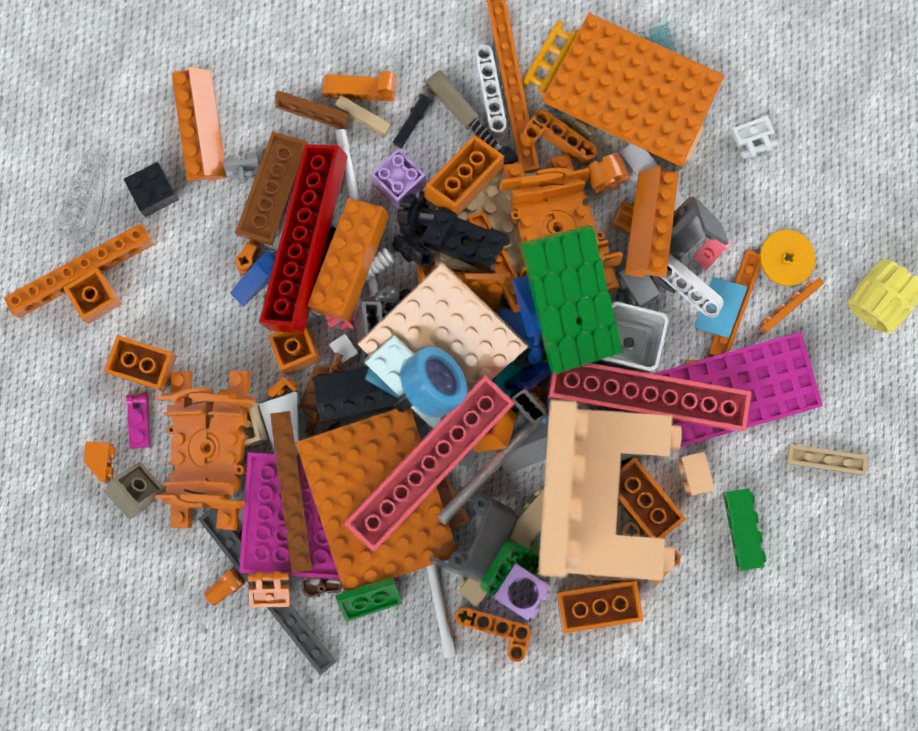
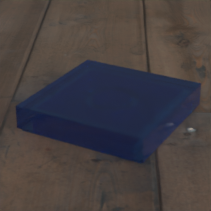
M549 363L529 364L503 383L505 389H532L552 374Z

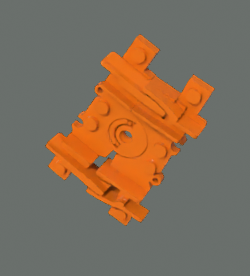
M569 154L551 157L550 164L552 168L538 170L536 176L525 177L522 163L503 165L502 170L505 180L501 181L499 189L500 191L516 189L512 190L511 206L513 212L511 213L510 221L513 223L518 222L517 230L520 243L585 225L593 226V231H596L597 226L591 213L592 205L585 206L583 204L589 198L583 192L589 178V168L575 171ZM557 227L560 231L555 232L553 228ZM602 231L595 232L599 255L603 262L608 292L618 290L620 285L613 267L620 265L623 254L622 252L606 255V253H610L607 247L608 240L603 241L605 234ZM526 266L522 268L520 277L528 276Z
M230 370L228 390L220 389L218 394H214V389L192 388V371L171 372V393L155 396V400L176 403V405H167V412H163L164 416H171V421L174 423V425L168 426L167 433L174 435L171 439V460L168 462V465H174L175 471L173 474H168L171 482H163V485L167 486V491L155 495V499H162L164 504H171V528H192V508L210 507L218 509L216 529L238 530L239 509L244 508L245 501L228 499L229 495H233L236 491L241 490L242 479L239 475L247 473L246 466L240 464L244 461L245 440L249 437L242 434V428L249 426L247 422L248 408H253L255 405V397L247 395L250 389V371ZM209 415H215L214 417H212V418L210 419V425H209ZM207 445L211 446L209 452L206 450ZM196 492H206V494H199Z

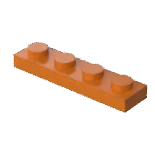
M820 277L815 281L813 279L809 280L803 286L805 288L804 291L801 293L799 291L795 292L789 298L791 302L787 305L781 304L775 309L777 314L773 317L769 315L760 322L763 326L758 330L763 335L767 333L825 282Z

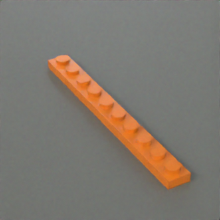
M486 0L518 163H522L524 172H535L539 170L535 144L529 147L523 145L520 141V134L530 119L506 0ZM527 132V135L533 138V135Z

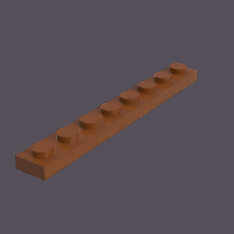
M291 411L271 413L270 418L292 573L312 570Z

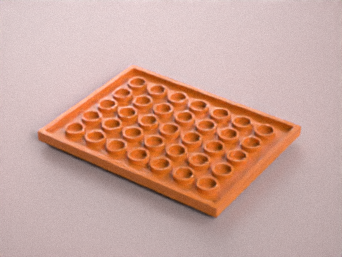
M588 13L548 87L542 102L682 167L725 75Z
M411 408L407 409L404 413L394 409L295 442L344 591H351L366 584L370 585L379 582L385 578H396L431 566L434 563L429 560L430 556L442 561L448 560L457 551L449 523L443 524L437 518V515L444 509L437 487L426 496L374 552L344 525L345 520L421 441Z

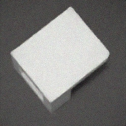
M346 334L329 344L335 353L343 355L341 363L354 356H359Z

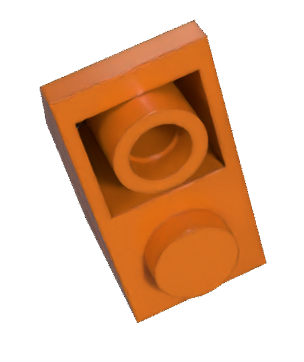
M86 441L83 461L100 482L109 483L110 479L114 476V468L112 467V460L116 457L114 444Z

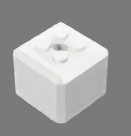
M615 302L612 304L615 322H617L622 353L597 360L596 362L598 365L651 374L658 368L669 319L664 313ZM626 338L632 339L633 347L626 348L623 345V340Z

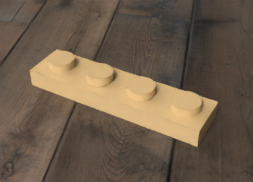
M789 444L786 464L864 476L867 471L868 456Z

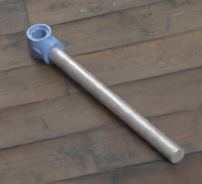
M547 398L548 410L550 409L551 400H552V401H561V400H556V399ZM549 415L534 425L527 420L510 438L508 448L500 449L437 515L438 520L446 524L540 423L546 424L548 422Z

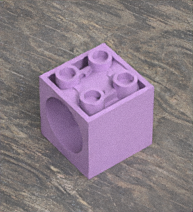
M399 148L371 173L373 185L397 209L403 208L400 207V201L403 197L416 194L417 191H421L426 185V175Z
M515 563L500 589L493 595V598L526 620H529L530 617L533 619L539 611L537 607L541 600L545 601L550 593L548 588L550 586ZM523 577L529 578L535 584L533 586L534 593L536 594L535 600L530 605L522 604L521 607L513 605L509 600L512 599L511 593L508 591L510 584L514 580H524Z

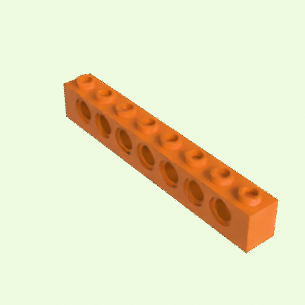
M140 223L3 298L12 315L21 318L65 294L66 292L63 287L93 269L98 268L104 273L150 248L155 243L148 230Z

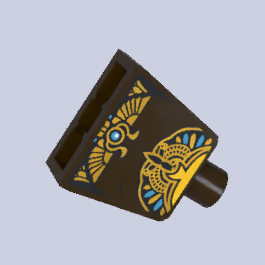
M527 377L513 387L510 399L533 425L549 415L546 395L530 377Z

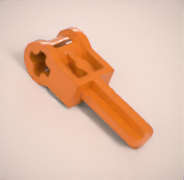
M250 240L249 243L246 242L242 252L236 256L235 264L240 274L245 275L254 265L261 242Z

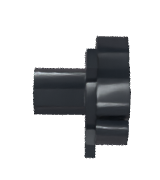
M417 191L416 194L405 196L400 201V207H403V210L398 209L397 223L400 226L401 233L413 237L420 235L425 227L428 228L438 211L428 209L424 191Z

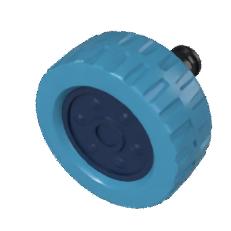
M426 347L419 350L408 358L401 367L400 381L404 393L394 400V407L398 412L404 413L407 409L414 406L420 412L430 417H442L450 413L464 402L467 395V384L461 368L448 353L439 348Z

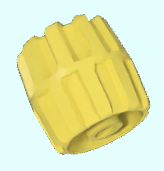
M882 259L862 278L849 298L848 306L867 325L883 333L891 334L908 318L918 304V277L909 274L908 269L904 266L898 267L896 262Z

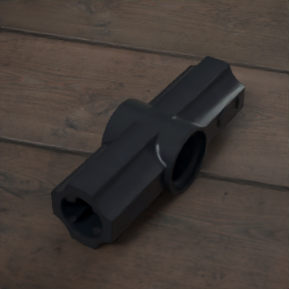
M399 234L394 237L392 243L394 250L401 253L408 263L413 261L425 267L432 264L433 253L426 249L417 238L411 240Z

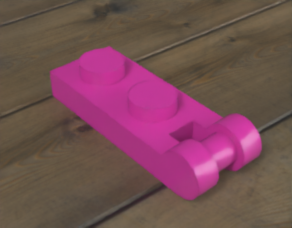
M141 393L139 396L128 394L126 395L128 410L129 448L151 447L147 393ZM135 403H141V409H135Z

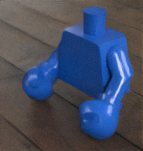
M503 309L502 313L497 315L528 343L527 354L530 363L538 364L541 362L544 356L541 335L526 338L520 311L513 313L512 310Z

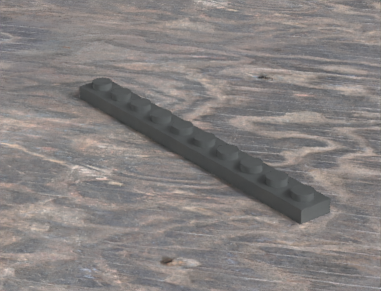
M211 508L198 520L239 571L242 541L233 530L216 529L218 510ZM240 573L250 586H256V582H248V574L253 573ZM263 581V586L274 585V582ZM291 604L290 607H267L319 675L336 663L332 655Z

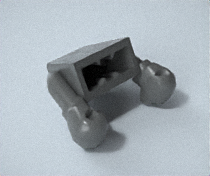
M386 286L375 293L374 296L361 302L355 315L358 342L382 320L381 304L387 302L396 304L398 302L400 294L393 286Z

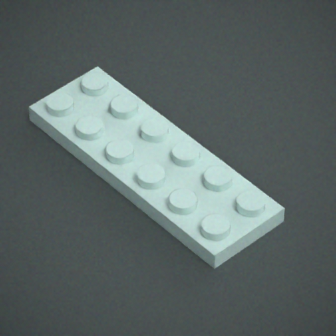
M393 335L365 360V364L393 391L401 396L404 391L400 381V370L404 362L414 353ZM414 406L411 407L432 428L444 417H430L420 412Z

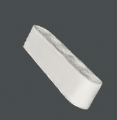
M481 45L476 49V66L488 128L493 137L500 138L506 132V118L493 52L488 45ZM481 54H486V55H488L489 57L486 58V59H483V58L480 57V55H481ZM489 71L492 75L484 76L483 73ZM488 89H493L495 93L488 94L486 91ZM497 107L499 110L492 112L490 108ZM499 124L503 128L500 130H496L493 128V126Z
M669 253L668 266L672 268V271L667 270L666 277L661 278L708 317H716L724 303L722 297ZM679 278L685 279L687 283L681 282ZM694 291H699L702 295L699 296ZM709 304H715L717 308H712Z

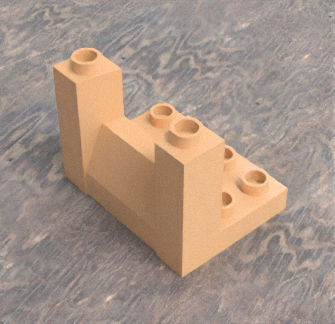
M551 400L539 575L566 577V573L663 580V571L673 572L675 550L674 547H665V539L616 535L620 454L670 457V449L680 450L681 426L672 425V416L577 409V402Z

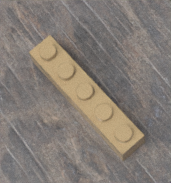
M340 95L335 103L336 110L348 113L349 119H355L358 124L365 125L370 131L374 130L381 137H386L392 128L391 124L342 95Z

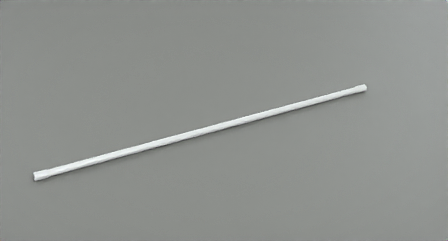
M340 129L335 131L337 144L348 155L344 173L349 197L360 201L349 151L346 129ZM376 275L375 277L371 276L370 280H367L370 297L379 292ZM433 564L427 567L441 635L444 658H451L456 656L450 634L437 567Z

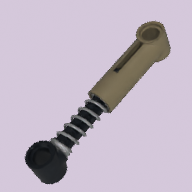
M438 70L424 82L428 90L441 100L466 130L470 128L474 135L504 155L503 165L514 164L518 161L515 152L509 146H503L501 143H498L496 138L492 136V133L487 131L488 128L485 129L483 123L479 122L480 116L451 85L449 79L441 70Z

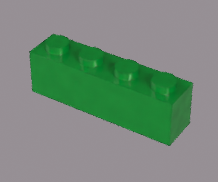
M750 488L723 492L737 571L765 567L766 555L761 550L760 543L763 540L761 532L757 529L756 523H759V518L753 508L755 503L753 492H750Z

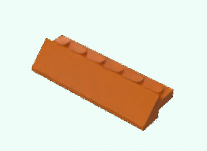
M188 67L189 70L171 72L187 181L194 182L206 179L213 181L227 178L223 167L225 160L211 70Z
M657 166L638 173L624 275L644 278L645 274L666 277L678 172L661 170V166Z

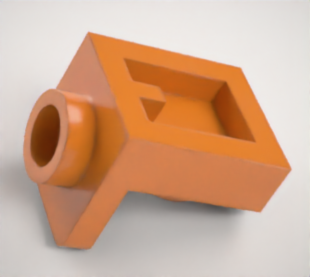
M283 376L266 393L272 399H276L286 394L287 387L293 392L298 393L299 391L296 389L298 385L291 378L287 380Z

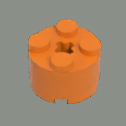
M618 153L602 158L603 161L599 163L595 161L586 167L590 169L589 181L596 195L605 192L608 188L610 191L616 190L621 187L620 183L631 179L622 157Z

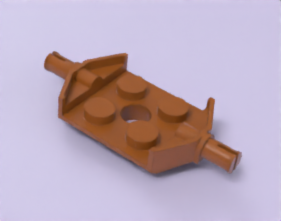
M335 353L330 365L314 366L312 368L313 371L302 400L298 405V408L309 419L305 432L313 435L317 424L336 420L320 421L312 377L342 371L339 366L343 357L342 354Z

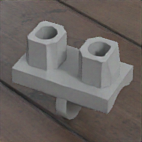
M255 153L245 154V159L238 160L237 155H228L227 160L223 162V167L227 178H240L241 183H245L246 177H252V175L257 174L259 162Z

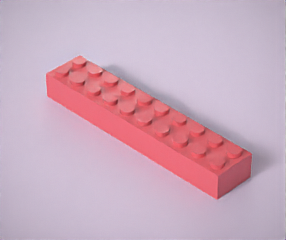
M588 363L557 374L551 372L547 398L629 413L672 416V420L742 432L746 431L751 392Z
M483 375L467 391L464 402L446 414L345 520L344 525L374 552L515 403L486 375Z

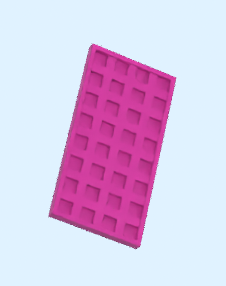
M801 332L653 373L654 375L750 391L751 398L746 428L823 406ZM672 420L673 426H681L680 447L735 432Z

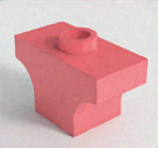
M708 239L692 258L707 270L728 248L731 242L728 240L729 243L724 245L716 239Z

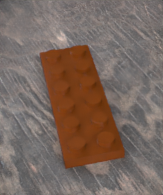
M276 132L271 133L235 231L236 236L273 246L295 184L304 145L308 144V141Z

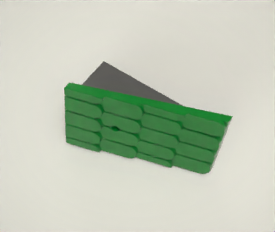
M585 225L520 243L542 332V348L547 353L551 372L557 374L622 353L617 322H615L603 262L599 255L596 233L593 231V226Z

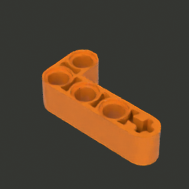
M381 71L378 77L324 75L322 90L324 97L339 98L342 95L347 99L395 101L396 75L393 72Z
M540 109L534 114L520 134V141L523 145L530 147L541 136L565 154H569L570 158L581 165H588L597 155V148L591 142L544 109ZM537 118L541 119L543 123H539ZM552 129L557 130L559 135L555 134ZM527 132L531 133L534 138L529 137ZM568 140L572 141L574 146L570 145Z
M460 607L456 611L455 619L458 624L510 639L507 648L510 660L520 662L524 659L531 637L530 628L526 624L468 607ZM467 611V615L473 617V613H477L474 618V625L470 624L472 622L470 619H465L464 622L461 621V617L458 614ZM486 616L489 619L486 627L478 625L477 620L479 617ZM506 622L508 625L507 631L499 632L497 630L498 623ZM520 627H524L527 630V635L524 638L516 636V631ZM514 647H519L522 650L521 655L517 658L511 656V650Z

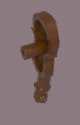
M303 576L301 581L302 592L308 598L320 597V594L323 592L338 594L343 588L341 580L338 578Z

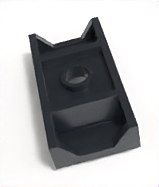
M439 207L421 238L425 247L491 274L495 270L496 259L504 246L510 244L509 234L492 227L488 230L458 218L456 213ZM464 239L472 240L469 245L461 244Z

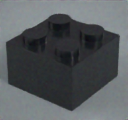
M158 161L124 178L139 211L145 217L179 201L165 171Z

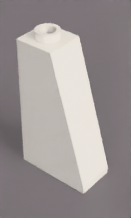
M297 392L259 404L274 454L275 447L270 418L271 413L291 411L295 442L301 440V410L298 408L300 395ZM295 443L296 455H299V452H298V449H297V446H296V443Z

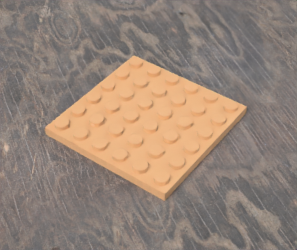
M442 262L358 342V346L369 356L393 335L414 354L426 347L439 348L448 353L461 368L466 380L467 391L483 375L492 380L528 347V343Z

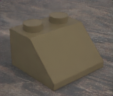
M141 462L112 478L104 490L107 496L129 520L143 512L156 500L155 495L165 491L164 487Z

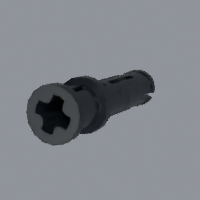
M418 95L419 99L416 104L410 108V115L392 141L398 148L403 149L418 122L425 118L427 109L433 105L434 102L426 95Z

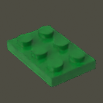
M393 577L335 595L336 602L346 622L403 604Z

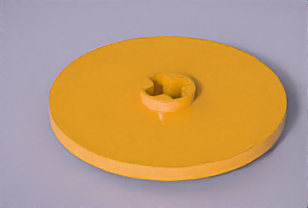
M793 230L774 232L765 239L761 246L759 256L761 267L766 276L776 284L795 286L807 280L812 274L815 267V252L809 240L799 232ZM790 255L791 258L786 261L784 258Z

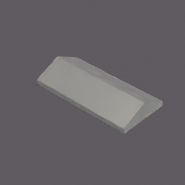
M548 422L546 424L540 423L502 464L505 475L546 459ZM520 427L512 431L511 437L520 429Z

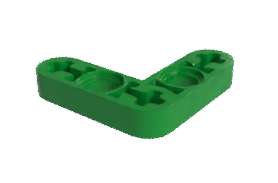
M508 540L480 583L481 590L488 595L497 593L515 563L531 574H537L539 572V557L514 540ZM504 563L503 568L500 571H498L500 566Z

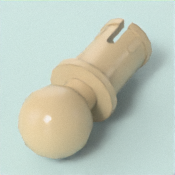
M567 113L562 115V122L567 126H572L574 131L587 140L592 137L594 132L586 127L582 120L577 121L575 117Z

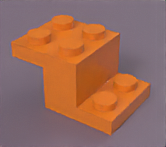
M457 274L456 277L491 309L499 308L505 282L504 274Z

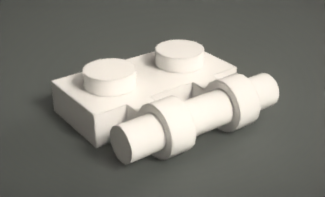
M768 116L734 127L731 130L737 146L745 145L747 150L740 152L742 159L747 157L753 158L758 153L764 151L767 153L772 151V148L779 146L776 139L772 141L769 139V136L775 132ZM761 139L762 144L754 147L753 142Z

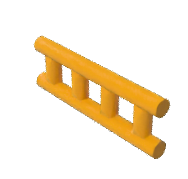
M559 20L556 21L522 80V84L528 87L530 82L539 86L538 93L541 95L546 93L578 33L577 29H573L571 34L561 29L563 22ZM557 35L567 40L562 49L552 44ZM548 51L558 56L553 65L543 60ZM539 66L549 71L544 80L534 75Z

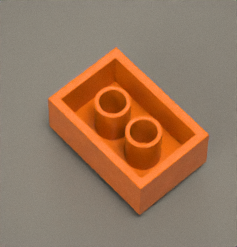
M116 335L103 372L165 392L177 355Z

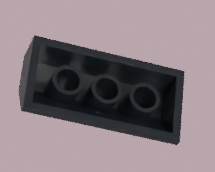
M369 366L312 377L320 421L394 407L396 397L366 380Z

